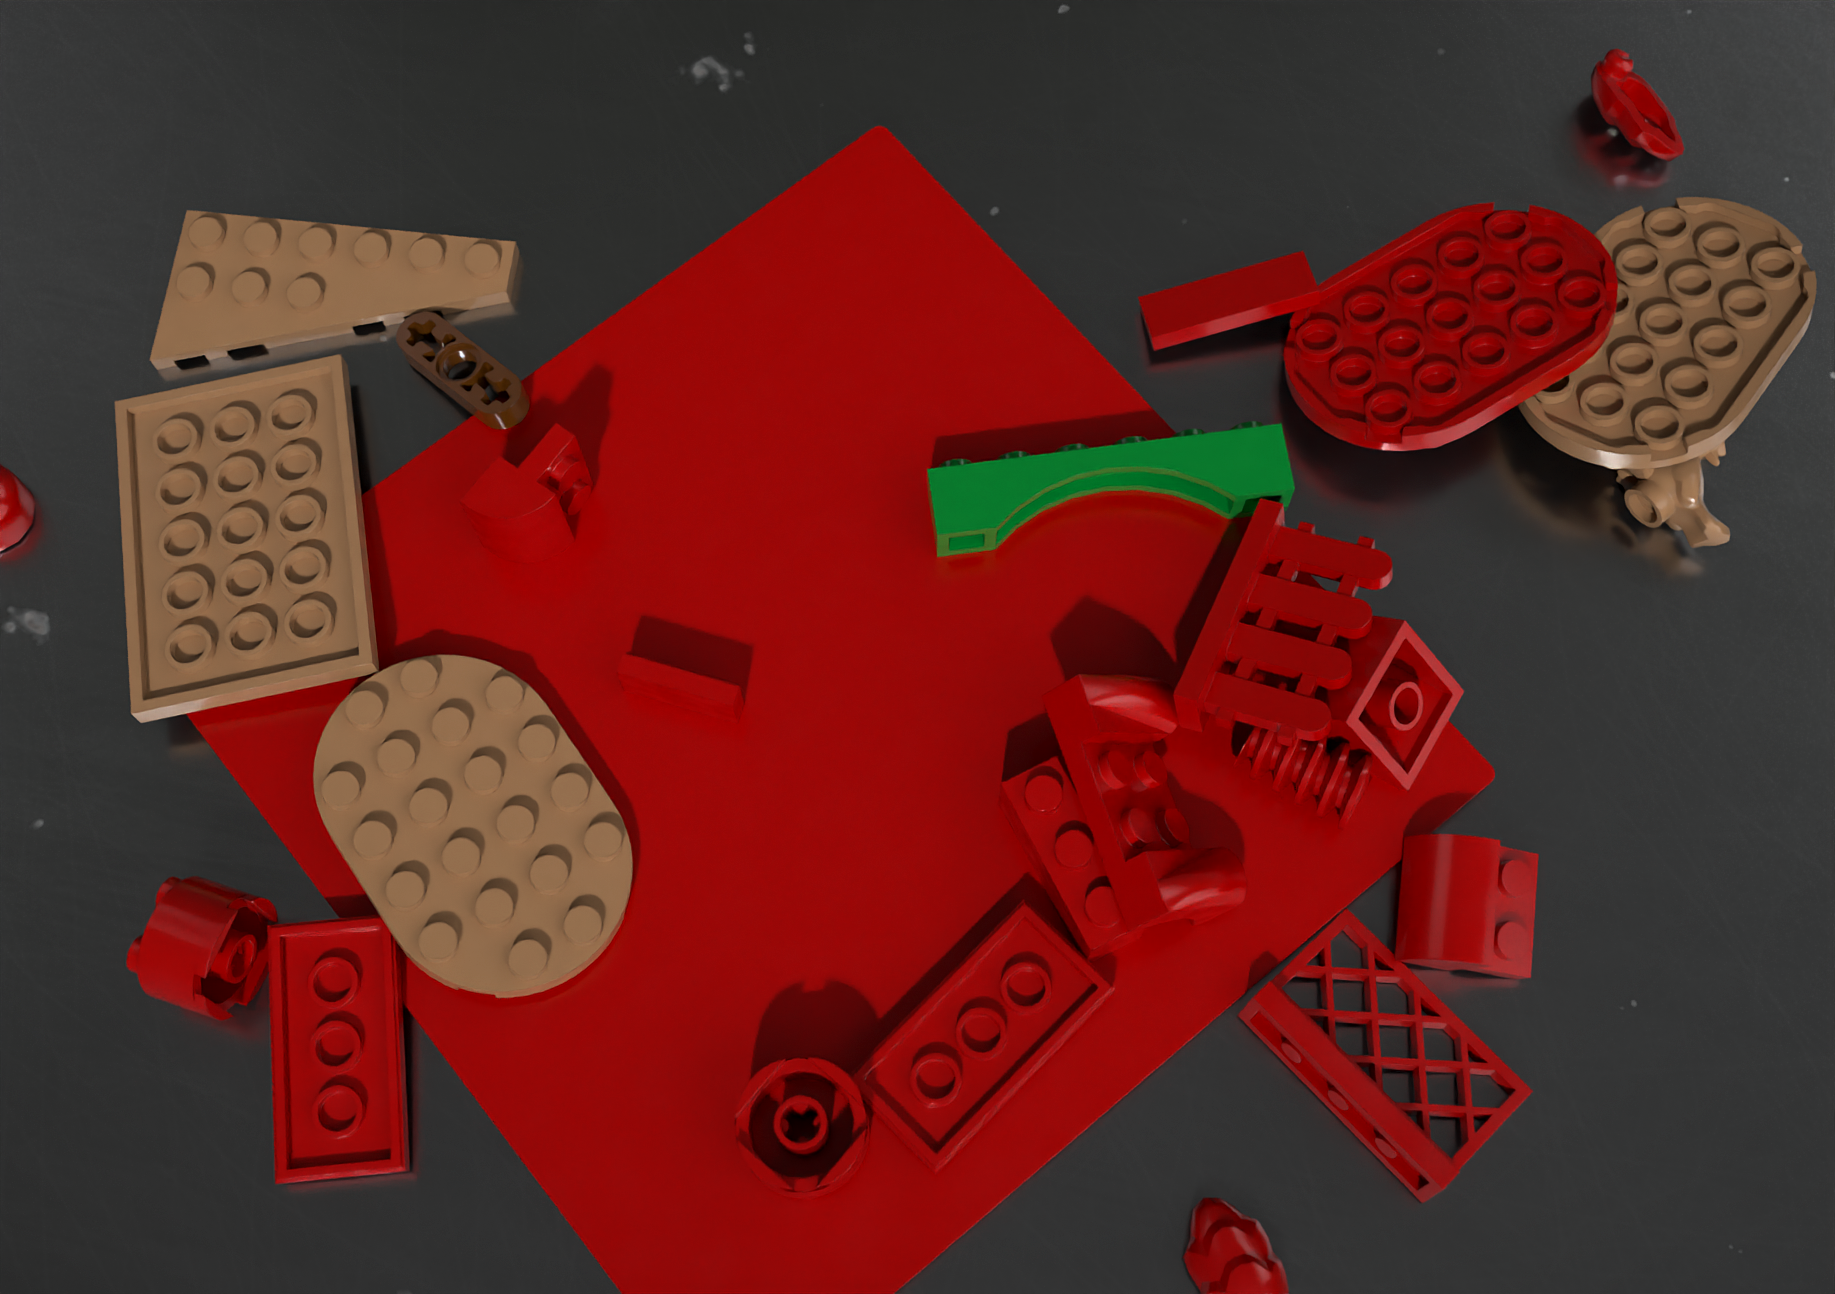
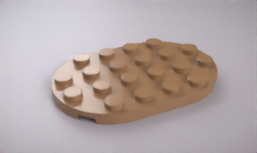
M1706 197L1676 198L1675 206L1644 212L1641 205L1615 217L1594 234L1608 251L1614 263L1618 279L1615 319L1605 342L1594 356L1581 367L1518 404L1527 422L1547 442L1575 458L1601 465L1608 469H1653L1671 466L1696 458L1724 442L1744 421L1802 339L1811 320L1816 296L1815 270H1810L1807 261L1801 253L1802 243L1789 229L1767 214L1736 202Z
M459 655L423 656L400 662L374 674L356 687L340 703L323 730L314 760L313 780L317 807L334 844L396 942L417 967L440 983L456 990L461 988L477 993L495 994L496 998H511L535 994L558 986L579 974L601 955L619 930L630 897L633 882V861L628 833L621 815L548 706L526 682L508 670L484 660Z

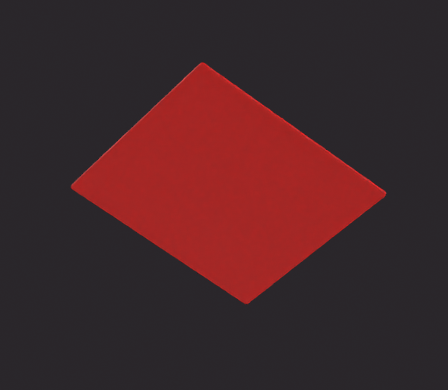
M875 126L521 380L529 397L530 407L527 415L520 423L507 429H493L473 415L361 495L379 670L382 671L400 662L423 656L459 655L490 662L515 674L526 682L548 706L614 803L628 833L633 861V882L624 912V919L612 941L601 955L587 968L564 983L535 994L511 998H496L495 994L477 993L461 988L456 990L440 983L422 971L400 947L402 1002L622 1294H895L1403 859L1404 837L1432 834L1484 790L1495 777L1493 766L1448 720L1409 790L1398 789L1370 773L1372 780L1346 825L1340 830L1338 829L1341 809L1336 807L1324 818L1317 817L1318 796L1313 795L1304 804L1298 806L1294 803L1296 790L1294 782L1280 793L1272 791L1273 770L1267 772L1257 781L1250 778L1252 758L1249 757L1237 768H1232L1244 744L1255 728L1254 725L1235 720L1230 730L1217 726L1216 715L1212 713L1203 733L1180 727L1178 723L1177 728L1170 735L1152 745L1155 753L1165 764L1168 775L1167 784L1177 810L1184 816L1188 824L1189 841L1192 849L1224 847L1231 850L1238 857L1245 871L1247 892L1244 901L1239 906L1200 925L1192 926L1189 919H1179L1147 927L1144 929L1141 938L1092 962L1117 987L1115 992L937 1175L865 1104L870 1126L869 1145L865 1158L854 1176L842 1187L827 1195L811 1200L792 1198L781 1195L765 1186L754 1175L740 1154L735 1135V1115L738 1099L746 1084L758 1071L768 1064L791 1058H821L835 1064L849 1075L1024 899L1075 947L999 805L1000 783L1057 756L1075 789L1041 697L1078 674L1153 676L1165 680L1175 691L1252 516L1227 519L1203 505L1168 494L1141 490L1104 491L1073 498L1042 511L1017 528L996 550L937 557L928 499L927 469L938 468L941 463L953 459H967L972 463L993 461L1003 454L1014 451L1028 452L1032 456L1055 453L1057 449L1070 444H1085L1089 448L1113 445L1116 441L1131 436L1145 437L1147 441L1171 438L1176 432L884 126ZM499 396L495 400L500 401L503 404L510 397L504 399ZM557 422L576 436L593 482L590 496L585 505L576 514H568L566 516L575 541L560 554L544 561L517 563L505 560L483 547L460 503V499L498 455L518 468ZM1275 566L1271 576L1276 577L1280 567ZM1298 573L1295 582L1324 589L1310 574ZM1254 614L1249 625L1255 626L1259 615ZM1278 620L1274 629L1275 632L1316 642L1320 632ZM631 652L738 683L745 704L739 723H732L624 691L616 674L622 653ZM1232 664L1228 675H1234L1238 664ZM1261 670L1256 671L1252 680L1253 682L1293 693L1299 683L1297 680ZM374 674L186 713L339 918L379 915L334 844L323 823L317 807L313 780L317 747L330 717L340 703L356 687ZM812 1114L805 1121L794 1116L788 1123L794 1133L790 1141L795 1142L802 1136L809 1141L817 1135L813 1125L816 1116Z

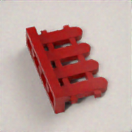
M1260 498L1173 693L1179 726L1203 733L1212 713L1216 715L1217 726L1231 730L1236 720L1278 732L1277 742L1279 744L1290 747L1294 746L1296 738L1318 741L1326 737L1332 728L1331 711L1326 703L1313 697L1318 686L1335 690L1343 688L1351 681L1353 675L1351 657L1346 651L1334 646L1338 636L1348 639H1359L1371 631L1373 626L1372 608L1366 601L1355 598L1359 587L1378 590L1386 587L1391 582L1393 569L1390 556L1384 551L1375 549V539L1359 536L1357 544L1315 534V524L1300 521L1297 529L1286 527L1284 505ZM1274 567H1280L1277 576H1271ZM1302 572L1337 581L1340 584L1337 592H1332L1297 583L1295 580L1298 573ZM1253 615H1259L1256 625H1249ZM1278 620L1320 632L1316 642L1275 632L1274 629ZM1232 664H1238L1234 675H1228ZM1261 670L1297 680L1299 683L1293 693L1253 682L1252 680L1256 671Z

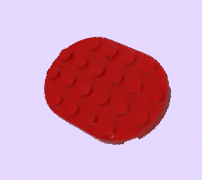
M1495 202L1468 205L1442 213L1318 285L1321 304L1294 312L1290 320V330L1284 348L1285 375L1291 395L1303 413L1317 426L1338 439L1362 447L1388 451H1408L1437 448L1457 440L1569 375L1585 364L1600 349L1613 326L1617 308V272L1608 251L1593 233L1580 223L1561 213L1529 204L1528 212L1494 210Z

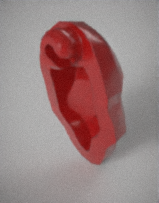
M1620 49L1609 50L1605 54L1604 60L1598 61L1595 64L1590 76L1593 98L1607 123L1617 126L1632 146L1643 148L1655 157L1670 162L1682 155L1684 146L1676 128L1675 118L1647 81L1631 71L1634 62L1632 59H1628L1629 54Z
M1203 1198L1192 1210L1190 1240L1183 1255L1188 1272L1199 1288L1200 1294H1289L1288 1280L1283 1264L1273 1253L1270 1239L1257 1219L1242 1214L1232 1204L1222 1198Z

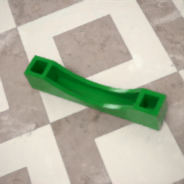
M1258 421L1243 422L1233 426L1230 430L1206 433L1202 429H1186L1177 432L1171 438L1148 441L1145 437L1131 436L1120 439L1113 445L1089 448L1085 444H1070L1057 449L1055 453L1032 456L1028 452L1014 451L1003 454L993 461L972 463L967 459H953L941 463L938 468L927 469L928 499L937 557L996 550L1017 528L1042 511L1073 498L1104 491L1141 490L1173 495L1203 505L1227 519L1253 516L1260 498L1282 503L1284 505V512H1286L1295 490L1282 423L1264 426L1263 423Z

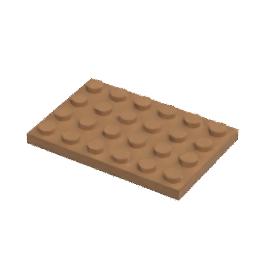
M342 355L328 356L115 401L131 714L140 723L380 672L348 365Z

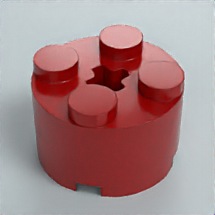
M172 876L165 880L158 890L156 908L146 925L143 935L138 936L129 948L126 960L127 968L129 971L138 974L141 988L147 995L216 1020H227L233 1017L227 1010L235 1003L247 1006L256 996L268 975L267 925L268 920L278 923L276 908L266 898L200 876H191L185 879Z
M821 1058L783 1059L763 1067L744 1087L737 1102L735 1115L736 1141L744 1162L765 1186L781 1195L792 1198L811 1200L827 1195L842 1187L854 1176L861 1166L869 1145V1119L860 1090L845 1071ZM812 1114L815 1115L816 1118L813 1125L817 1135L810 1141L803 1136L795 1142L790 1141L794 1133L788 1124L794 1116L805 1121Z

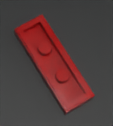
M1304 251L1138 297L1140 311L1154 351L1321 304L1320 290Z

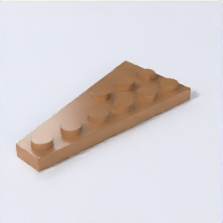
M187 210L150 361L157 370L177 366V360L205 355L208 360L227 357L229 356V350L260 344L265 346L266 349L352 333L354 332V326L383 321L385 326L399 324L406 319V316L420 312L438 310L443 315L508 303L511 301L520 252L514 241Z

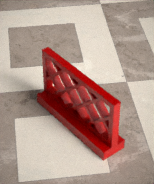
M1347 908L1281 972L1256 993L1237 1015L1422 1204L1447 1187L1460 1173L1459 1170L1533 1092L1406 965L1400 961H1395V955ZM1341 931L1362 949L1363 969L1332 967L1330 942ZM1319 954L1320 966L1307 965ZM1375 963H1376L1382 970H1375ZM1294 977L1320 978L1322 1009L1301 1008L1282 988ZM1333 979L1364 981L1365 1012L1334 1010ZM1376 982L1396 983L1407 994L1409 1015L1378 1013ZM1421 1009L1429 1016L1422 1015ZM1315 1021L1323 1022V1029ZM1335 1022L1366 1024L1368 1056L1348 1055L1336 1043ZM1379 1025L1410 1027L1412 1058L1381 1057ZM1423 1028L1443 1029L1454 1040L1455 1061L1425 1059ZM1468 1055H1469L1475 1062H1469ZM1362 1068H1369V1075ZM1382 1069L1413 1071L1415 1103L1394 1102L1383 1090ZM1426 1071L1456 1073L1459 1106L1428 1104ZM1470 1074L1489 1075L1509 1096L1497 1108L1473 1107ZM1408 1115H1416V1123ZM1429 1116L1460 1118L1462 1145L1451 1157L1431 1139ZM1474 1118L1486 1119L1475 1131Z

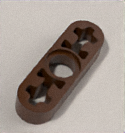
M420 312L411 315L401 323L397 330L396 340L408 363L485 425L493 429H507L517 425L525 418L529 411L530 401L520 379L446 320L432 312ZM423 338L429 341L435 339L441 350L436 355L430 346L420 340ZM462 361H474L477 363L475 370L468 377L458 380L449 378V373L456 364ZM490 385L492 391L501 398H510L503 404L497 400L491 402L485 390Z

